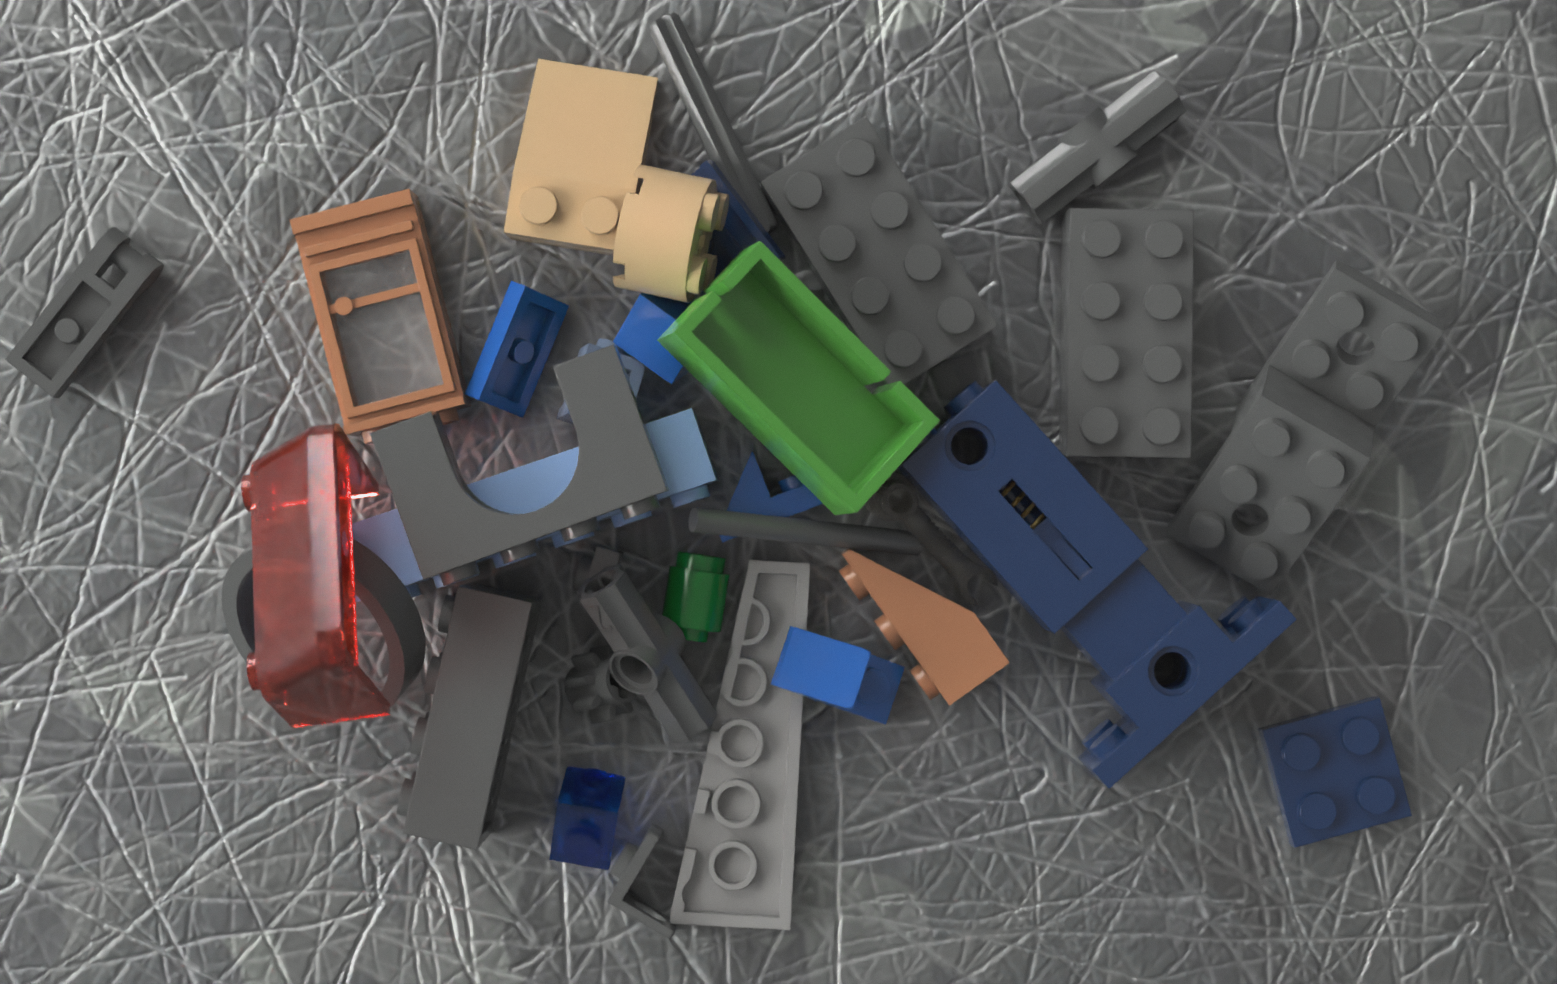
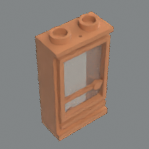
M405 189L289 219L293 235H295L344 424L345 435H362L364 444H371L373 441L370 433L429 411L439 413L443 425L459 421L457 410L471 407L472 405L470 397L465 395L467 386L418 196L410 189Z

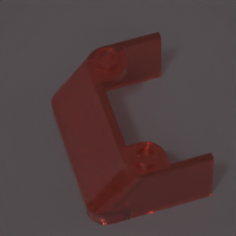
M338 423L311 426L253 461L250 474L243 475L241 480L243 502L246 510L251 512L255 652H249L247 655L248 681L253 691L260 690L265 701L292 728L390 715V703L358 665L351 499L378 496L379 484Z

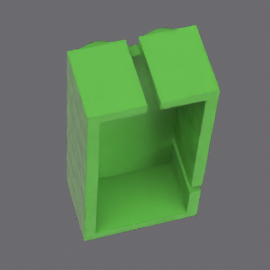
M761 241L740 251L705 288L704 292L706 294L695 299L657 339L834 515L857 513L940 421L901 381L879 386L872 393L865 387L866 385L883 381L891 371Z

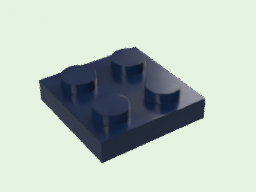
M1374 696L1258 728L1288 840L1294 848L1412 816L1380 698Z

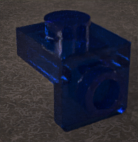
M566 768L557 801L549 860L604 870L610 869L619 811L626 781L624 776L606 773L596 768Z

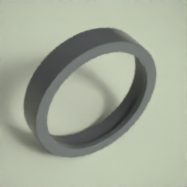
M310 523L280 525L262 534L231 564L226 573L222 586V610L229 634L236 648L249 667L268 687L298 708L334 721L360 722L370 720L385 713L418 677L425 659L426 640L423 623L415 602L392 569L370 549L353 538L334 529ZM273 560L301 562L328 573L348 587L371 612L384 636L389 654V673L384 687L370 690L344 687L320 677L297 661L276 639L260 611L254 587L256 566Z

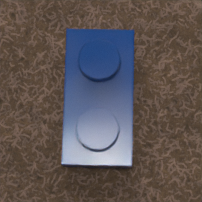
M511 281L469 381L465 395L523 418L569 305L525 285Z

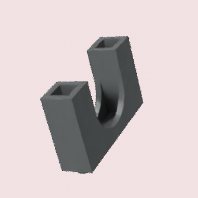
M614 344L553 366L576 429L579 455L575 473L567 488L552 503L537 511L525 514L503 512L490 507L474 495L461 475L442 420L437 412L429 411L370 433L423 580L440 575L443 586L479 574L480 571L476 561L500 553L503 563L506 564L539 552L540 549L536 539L560 531L564 542L599 530L600 526L596 517L621 509L624 520L661 507L657 495L669 491L618 348Z

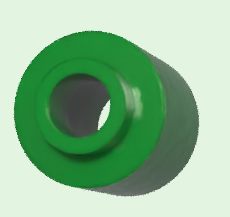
M678 551L676 566L669 565L662 616L675 622L683 631L688 641L707 642L709 632H721L730 574L724 573L726 558Z

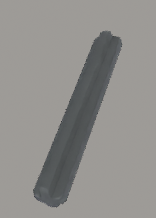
M671 13L658 18L650 24L651 36L710 160L715 162L768 234L774 232L777 229V221L679 15Z

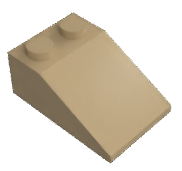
M538 59L514 165L504 233L511 240L613 256L618 222L626 192L639 194L643 179L632 176L636 168L641 164L645 165L659 80L657 77Z

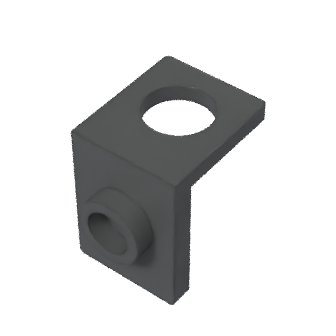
M652 823L639 846L637 847L628 841L609 873L617 877L618 881L612 889L607 902L671 940L676 931L677 924H670V917L628 893L633 881L661 836L663 829Z

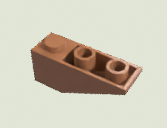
M847 548L841 553L848 565L839 570L840 574L859 600H862L869 594L883 612V615L874 620V622L894 650H897L904 644L910 650L919 664L909 671L930 700L941 694L950 706L1010 663L973 611Z

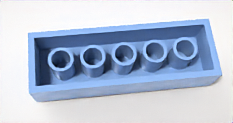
M690 408L646 423L645 425L669 491L657 495L658 501L670 497L673 508H677L709 497L710 493L707 484L719 480L695 411ZM579 447L467 484V486L481 501L494 509L514 514L537 511L557 499L569 485L577 467ZM398 509L335 529L358 541L381 558L398 576L412 598L421 595L418 583L433 578L436 589L445 587L440 575L423 580ZM617 509L596 518L598 522L611 518L614 528L653 515L651 511L624 520L621 509ZM557 531L538 538L536 541L540 542L552 538L554 547L558 548L595 535L594 532L564 542L561 532ZM500 553L478 560L476 563L492 558L495 568H499L536 556L537 554L534 553L504 564ZM354 594L356 602H360L361 600Z

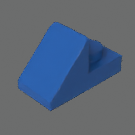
M751 452L726 511L790 517L823 503L794 475L778 481L782 493L770 497L754 452ZM719 535L722 542L735 538L734 536Z
M790 626L770 685L886 725L905 667L874 656L870 650Z

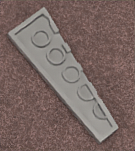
M749 559L716 707L718 716L713 722L671 908L670 924L777 930L791 929L803 696L770 684L790 626L807 631L810 563Z

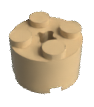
M641 164L636 168L632 176L644 179L639 194L626 192L618 222L613 263L625 265V274L613 276L614 286L690 303L696 294L700 295L701 291H704L714 280L717 255L707 253L713 230L722 231L729 207V194L717 192V183L713 179Z

